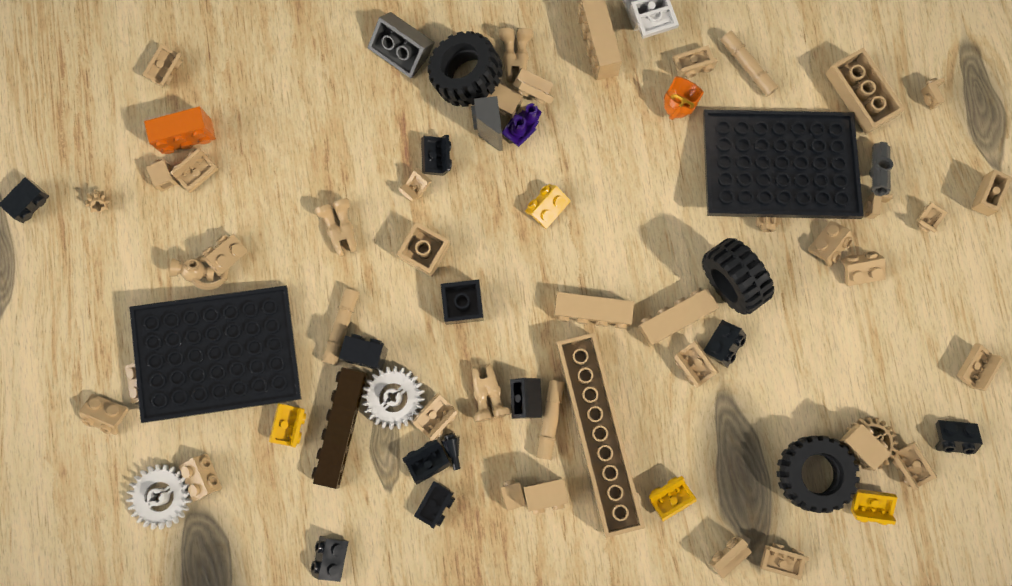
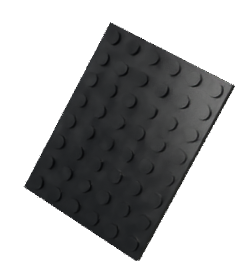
M703 111L707 216L863 218L854 112Z
M287 285L129 307L141 423L302 400Z

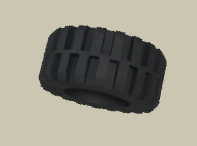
M466 31V33L457 32V35H450L447 40H442L438 48L435 47L432 52L433 56H430L428 62L430 64L428 65V77L433 87L446 102L454 106L468 107L469 104L475 105L474 99L484 98L494 93L495 86L498 87L500 83L499 78L502 77L503 65L500 56L487 37L473 31ZM478 60L475 68L468 75L462 78H453L455 71L463 63Z
M727 238L704 254L702 264L706 277L722 300L730 308L735 309L737 313L743 315L751 314L773 297V280L770 278L768 270L765 269V265L758 259L755 252L753 253L751 248L747 245L745 246L742 241L735 238Z
M809 436L799 438L798 441L790 443L788 449L783 450L781 453L783 458L782 460L779 459L777 463L780 466V471H776L781 481L778 483L779 487L785 491L783 495L790 499L793 505L810 512L831 513L833 510L844 508V503H850L852 500L851 494H856L858 490L855 484L860 483V477H856V471L860 470L859 465H854L853 461L856 458L854 454L848 453L849 448L846 445H841L839 440L835 438L830 439L828 436ZM813 455L824 456L830 462L833 469V481L830 487L822 493L811 492L802 480L803 464Z

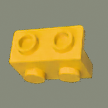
M548 184L540 190V194L536 199L530 201L525 212L531 215L543 228L547 229L570 203V199L556 185Z
M278 403L269 442L296 448V445L301 440V424L303 425L306 420L305 409Z
M683 476L670 479L665 486L655 488L648 496L650 503L663 522L697 501L686 485Z
M858 489L856 494H854L850 510L854 518L860 522L866 523L870 521L881 525H895L896 519L893 514L898 497L892 493Z

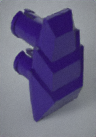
M533 103L528 104L525 110H522L518 115H514L502 131V135L519 147L536 131L535 128L539 123L538 120L542 112Z

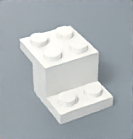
M623 0L633 31L639 30L642 39L676 29L679 26L670 0Z

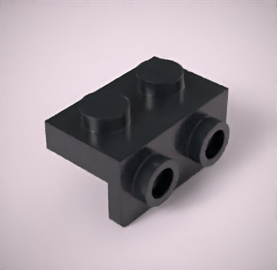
M449 135L442 137L423 136L421 138L422 173L444 176L451 170V142L449 141Z
M722 320L703 351L708 357L721 362L724 367L728 368L734 362L739 348L745 344L746 334L742 328Z
M938 420L935 424L939 442L935 446L937 451L971 455L975 454L983 444L978 424Z
M437 439L427 442L420 449L411 451L402 458L416 485L451 466Z
M433 481L414 517L430 525L433 529L436 525L440 527L445 518L443 512L446 507L450 509L455 500L452 497L454 492Z
M320 536L319 541L315 545V561L311 564L312 576L318 580L341 582L349 541Z

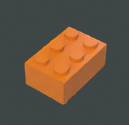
M200 106L144 121L149 143L162 154H171L174 150L190 149L193 145L208 144L211 140L216 139L212 120Z

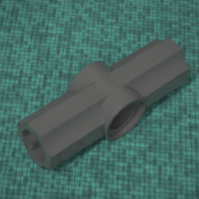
M882 141L875 143L872 147V168L869 171V175L872 178V192L876 196L888 195L891 191L893 161L890 159V146L887 142Z

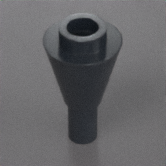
M449 433L444 435V439H441V442L449 458H451L453 470L461 469L458 458L460 436H456L455 433Z

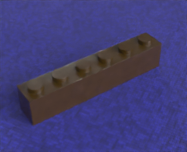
M343 367L341 371L337 372L336 382L338 384L336 390H333L331 395L333 404L332 408L327 412L326 421H328L327 429L324 428L321 440L324 441L322 448H319L316 459L319 461L317 467H314L312 472L313 484L334 489L340 488L362 398L361 395L363 394V387L367 377L365 372Z

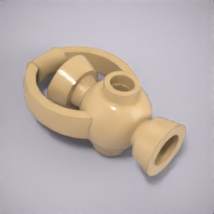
M202 256L196 259H188L183 264L179 260L172 258L169 277L181 274L186 281L192 282L196 287L203 290H213L227 281L229 269L220 275L218 282L206 284L199 280L205 277L206 280L214 282L215 272L209 265L204 267L203 262L199 260Z

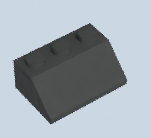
M389 12L379 17L367 48L409 78H413L428 59L435 42L392 12Z
M497 96L474 99L475 106H471L474 130H478V136L498 151H503Z

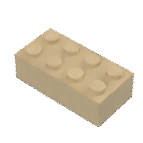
M580 0V5H578L579 13L576 15L578 24H582V39L587 42L586 54L588 58L591 57L592 64H590L592 75H596L597 80L618 76L622 59L605 0Z
M864 47L833 64L825 73L849 111L854 112V118L865 135L893 120L905 110Z

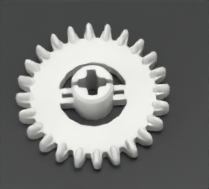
M387 366L386 373L378 370L379 376L372 374L374 381L367 380L370 387H363L368 393L361 395V397L367 399L362 405L368 406L364 411L365 413H372L369 420L376 418L375 425L382 422V428H385L389 424V428L392 430L394 424H396L397 428L401 429V423L408 427V419L413 421V415L419 414L417 409L424 408L419 402L425 401V398L420 397L425 391L418 389L422 386L421 382L415 383L418 376L410 378L412 371L405 374L404 367L398 372L397 366H394L391 372ZM389 384L401 385L399 389L392 388L386 390L383 396L384 402L380 404L379 397L384 387ZM407 392L408 399L403 409L398 412L386 410L389 406L395 407L400 405L403 399L402 395ZM391 393L394 395L397 393V396L395 397L397 399L396 402H389L391 398L389 395Z
M156 464L155 469L152 466H148V472L145 470L140 471L142 477L134 476L137 483L129 484L134 490L127 491L128 494L133 495L132 498L126 500L127 502H133V505L128 507V510L135 509L131 517L139 515L137 523L145 520L143 527H148L151 524V529L153 530L158 525L159 530H162L166 524L170 528L172 521L175 524L179 523L178 516L181 518L185 517L183 510H189V507L186 505V503L192 502L191 499L187 498L190 495L187 491L189 484H185L186 478H181V471L175 473V466L171 467L170 470L167 464H164L163 468H161L160 464ZM157 482H164L169 485L166 488H154L148 492L149 488ZM157 493H162L160 494L161 496H159V500H156V498L158 497ZM174 493V499L168 509L164 511L152 509L153 506L167 504L170 500V494Z

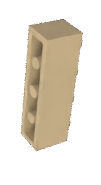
M698 288L690 293L692 297L686 300L682 297L674 302L675 306L669 309L666 306L657 311L659 315L653 318L650 315L642 319V324L638 328L648 346H653L716 311L719 307L708 288L704 290Z
M557 292L554 317L562 322H569V319L577 320L579 324L596 322V326L607 327L608 324L615 325V328L627 329V326L630 327L632 325L634 301Z

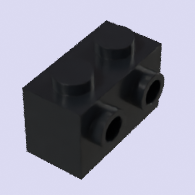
M24 177L0 202V207L14 220L24 223L31 219L33 213L46 203L49 195L35 182Z
M541 378L510 379L512 419L542 418Z

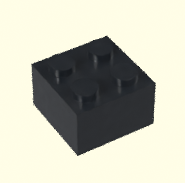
M479 279L441 284L444 322L446 325L484 321Z
M351 334V337H344L339 359L347 363L375 370H383L388 349L382 341L370 338V342L365 341L366 339L363 336Z

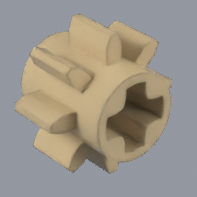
M94 189L90 194H86L85 207L90 206L91 213L94 211L101 214L105 209H109L107 203H110V199L105 197V191L100 192Z
M756 218V227H760L761 232H774L776 227L781 225L780 218Z

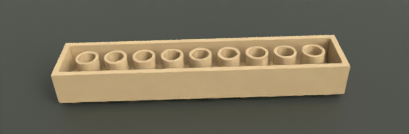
M591 333L558 341L556 347L603 534L608 538L644 529L645 525L596 335Z

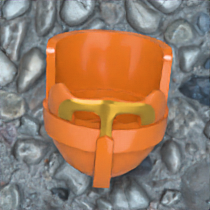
M676 76L664 96V108L669 115V119L674 120L675 118H683L692 114L704 91L695 83Z

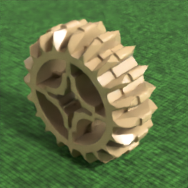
M865 417V420L858 418L857 422L851 423L852 427L855 424H865L875 429L878 433L873 435L877 439L883 440L888 446L887 450L890 453L898 451L896 448H893V445L899 443L898 441H893L897 434L890 433L892 427H885V421L879 422L877 417L873 419ZM891 454L878 469H883V464L889 465L888 459L894 460L895 457ZM856 459L854 465H861V468L866 470V468Z

